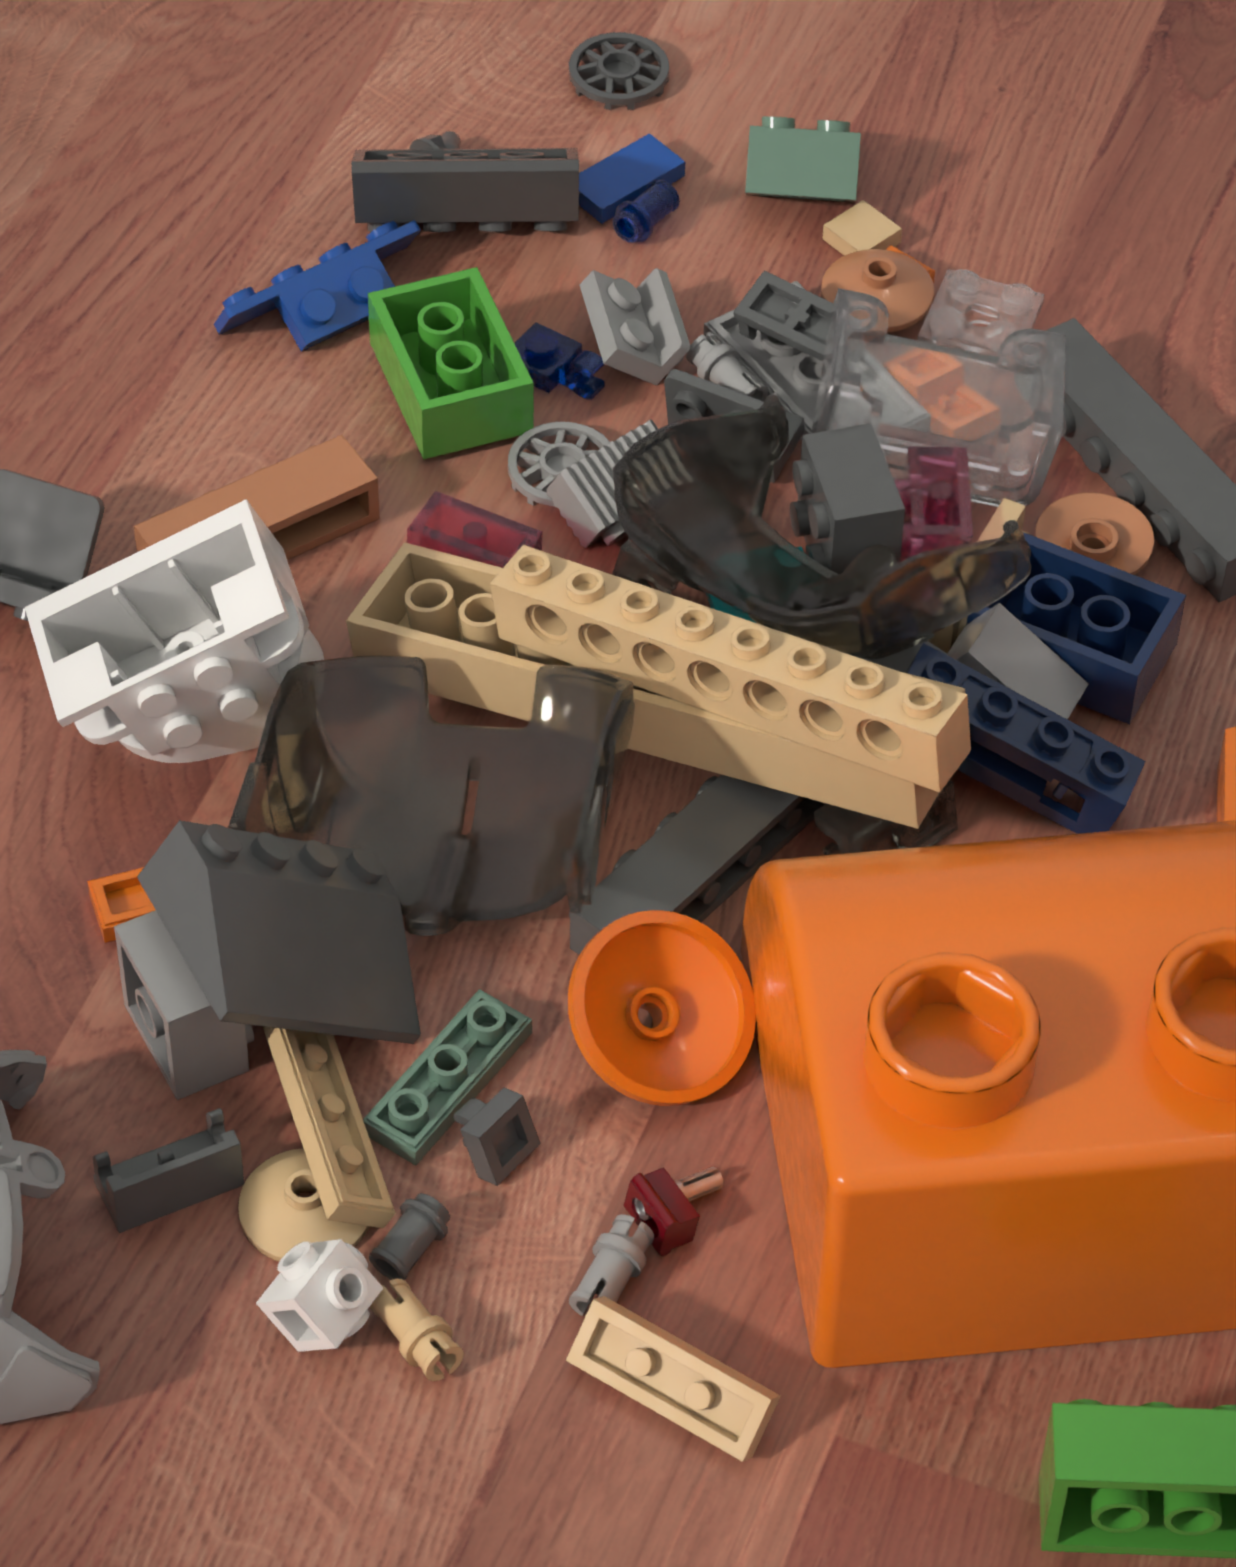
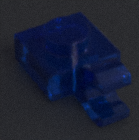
M537 322L514 342L534 386L550 393L560 383L580 397L592 400L605 387V381L593 376L604 365L602 357L592 351H582V343Z

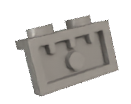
M655 268L637 288L622 278L613 279L595 270H592L581 282L580 289L603 364L657 385L674 366L682 361L690 349V342L668 275L665 271Z

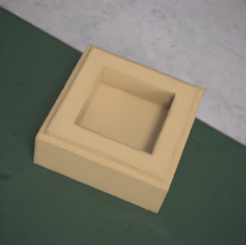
M864 200L823 226V240L844 256L860 250H885L890 245L895 247L901 243L902 228Z

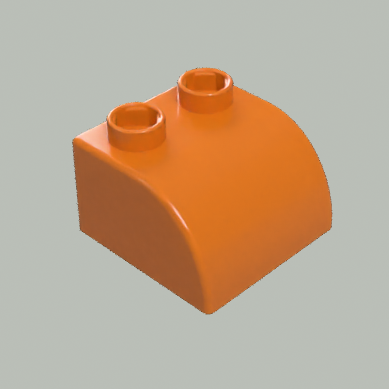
M1236 820L786 858L769 861L759 867L751 880L747 893L742 925L741 956L754 994L756 1011L755 1036L809 1346L813 1359L819 1365L827 1368H839L1236 1329Z

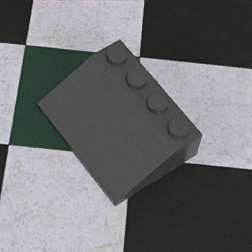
M179 820L137 876L220 1021L414 1044L421 1036L400 898L385 875L384 864L372 852L363 848L350 849L326 845L315 840L302 841L278 837L267 832L253 833L229 829L219 824L205 825Z

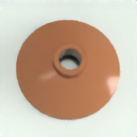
M867 249L849 253L832 263L823 276L821 295L823 299L861 316L863 331L888 333L909 328L928 314L934 300V284L926 269L914 259L894 251Z
M1076 493L1054 501L1041 513L1035 528V537L1133 575L1138 574L1148 564L1154 548V532L1145 515L1129 502L1103 493Z

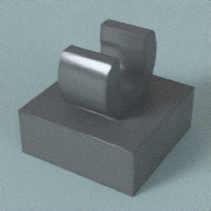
M505 1087L487 1104L479 1099L471 1098L453 1115L456 1122L464 1125L460 1129L463 1136L462 1141L468 1149L478 1178L496 1186L541 1144L524 1096Z

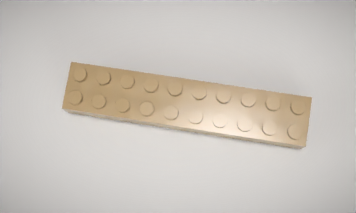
M404 542L346 620L356 672L362 676L917 829L939 794L937 791L499 639L490 589V582L502 570L498 566ZM909 674L911 676L965 693V688Z

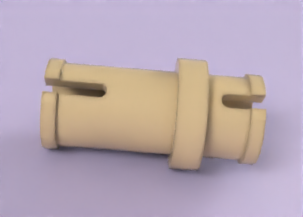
M399 1278L389 1281L390 1287L398 1295L396 1299L382 1285L383 1290L370 1305V1308L399 1340V1352L409 1365L420 1366L424 1375L431 1381L444 1379L443 1372L436 1365L437 1361L445 1367L449 1374H452L461 1364L464 1352L452 1340L453 1331L443 1317L438 1315L432 1316L411 1291L410 1286L405 1280Z

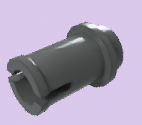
M420 1193L415 1199H406L400 1206L402 1216L378 1247L374 1248L369 1254V1260L372 1265L390 1280L399 1278L405 1280L408 1277V1272L433 1240H442L448 1233L446 1224L450 1220L449 1212L439 1201L427 1194Z

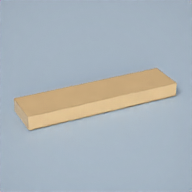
M263 1026L327 1220L384 1228L396 1213L334 1035Z

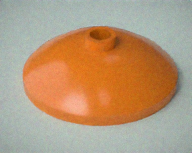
M648 910L632 913L615 920L600 930L585 945L578 956L570 977L568 1015L575 1041L582 1055L596 1074L612 1088L629 1098L658 1106H678L698 1101L713 1094L728 1083L739 1071L750 1051L756 1026V1011L753 989L746 970L736 953L721 936L705 924L689 916L664 910ZM639 1008L645 1009L650 1013L653 1021L651 1028L644 1026L638 1018Z

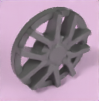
M623 32L605 33L591 37L577 46L569 60V78L576 88V94L579 97L586 96L594 101L605 103L604 109L611 110L612 105H627L628 110H635V103L648 100L653 96L660 97L663 94L664 86L669 81V61L662 48L645 37ZM625 44L622 49H616L612 45ZM597 48L602 55L600 56L592 50ZM640 48L645 50L638 56L635 54ZM581 60L586 63L585 65L578 66ZM656 60L659 66L652 65L651 63ZM615 90H623L625 93L617 94L613 92Z

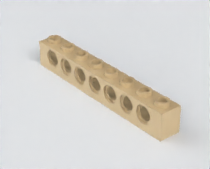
M522 545L490 582L499 639L939 793L971 751L968 694L526 545Z

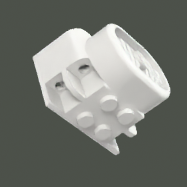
M247 499L25 607L53 708L60 725L65 727L74 722L79 733L87 741L99 745L119 741L128 750L150 760L166 763H189L263 746L271 742V736L275 732H289L294 729L312 710L323 687L325 678L323 651L319 642L308 628L309 623L284 549Z

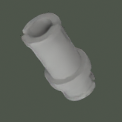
M708 332L706 337L703 334L692 342L689 351L686 353V358L697 367L699 378L765 402L769 392L768 387L761 383L739 361L740 355L731 344H722L717 336L711 332Z
M624 1214L615 1217L609 1233H602L592 1247L595 1258L576 1291L569 1298L570 1306L579 1315L583 1316L595 1294H599V1297L605 1296L617 1302L630 1277H637L641 1274L647 1263L644 1253L654 1240L653 1231L641 1221L634 1235L630 1237L628 1236L629 1229L635 1217Z

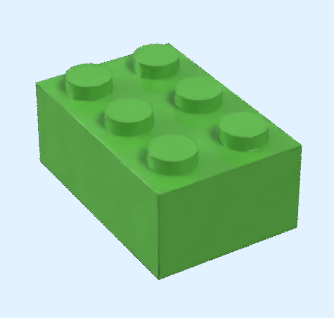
M477 267L368 293L370 344L423 460L520 436L529 429L534 428V383Z
M1079 1399L1069 1403H1052L1039 1471L1041 1551L1236 1559V1405H1221L1212 1409L1175 1408L1173 1405L1164 1402H1150L1141 1406L1103 1405L1091 1399Z

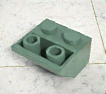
M763 116L762 126H750L745 194L751 196L856 202L861 133L850 132V122L817 120V130L795 129L794 118Z

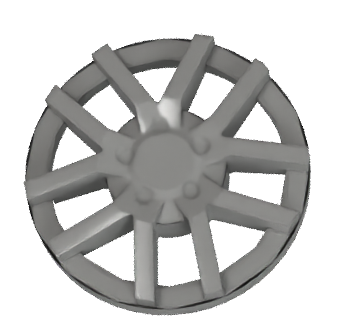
M551 422L529 429L514 442L509 451L508 473L512 482V489L526 496L527 503L532 506L537 503L554 506L553 499L547 496L546 489L557 475L575 462H579L584 457H588L593 452L598 451L586 450L590 442L596 444L599 449L611 442L597 430L573 422ZM557 435L553 444L541 440L545 436ZM566 435L579 436L576 445L565 442ZM526 448L537 455L523 452V450ZM517 466H520L527 470H525L522 473H519ZM543 480L536 487L531 486L533 483Z

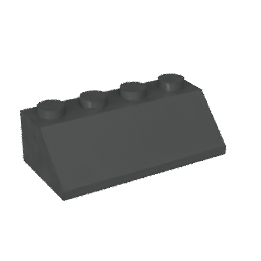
M577 148L355 150L351 161L355 223H367L369 232L391 221H395L398 227L401 226V223H409L414 220L417 223L423 222V231L427 232L456 231V222H478L480 231L512 230V222L534 221V230L561 231L567 230V221H579V156Z

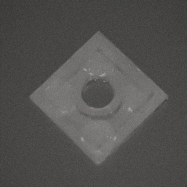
M948 269L919 332L917 344L925 345L929 343L949 357L1003 371H1007V368L1015 369L1018 342L1030 337L1043 306L1045 294L1035 292L1029 286L1020 283L1008 285L980 278L970 270L960 269L953 271ZM975 323L986 324L987 327H979V326H975V325H973V324H975Z

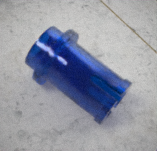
M659 179L649 185V188L635 200L623 201L616 207L615 216L612 220L613 228L617 235L629 243L643 242L652 235L653 226L679 207L680 199L676 189L667 181Z

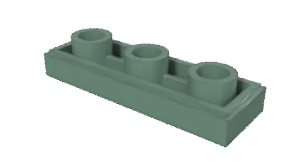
M479 989L365 1116L363 1121L369 1138L412 1164L417 1165L455 1122L453 1115L471 1098L478 1096L532 1034V1019Z

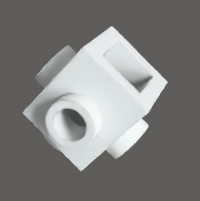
M342 1239L313 1243L306 1241L296 1245L283 1256L277 1266L280 1273L256 1304L298 1352L337 1349L344 1339L355 1334L366 1323L370 1315L368 1308L383 1290V1287L367 1269L368 1263L363 1254Z

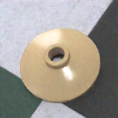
M303 1148L285 1151L260 1164L245 1181L239 1197V1220L245 1236L258 1251L278 1262L289 1250L306 1241L313 1243L342 1239L344 1242L355 1247L363 1239L370 1227L327 1220ZM301 1192L315 1193L310 1197L296 1196V1194Z

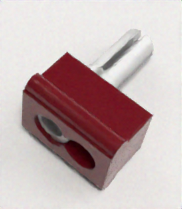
M664 1167L645 1175L638 1173L630 1180L623 1206L630 1216L635 1217L634 1221L638 1226L642 1221L653 1231L654 1240L652 1246L658 1254L666 1256L672 1249L692 1242L694 1239L700 1215L689 1201L721 1189L723 1177L715 1167L680 1180H673Z

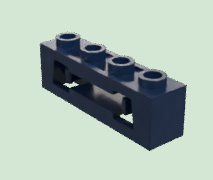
M923 642L905 673L965 688V694H968L971 751L957 770L1076 834L1109 831L1125 808L1146 761ZM1053 779L1059 781L1052 792L1054 797L1059 800L1068 789L1085 799L1081 812L1078 813L1043 795L1047 781L1052 782Z

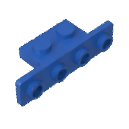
M416 220L398 227L395 221L388 222L370 232L366 236L368 242L351 249L348 243L340 244L319 257L320 264L303 271L301 265L292 266L272 278L271 283L273 286L255 293L252 287L242 289L223 301L224 309L213 325L218 334H222L277 308L302 352L369 320L368 293L395 287L381 260L407 248L421 229Z

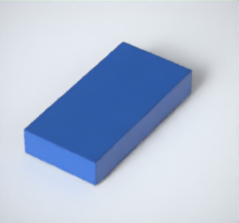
M649 133L579 173V206L602 224L684 177L685 161Z

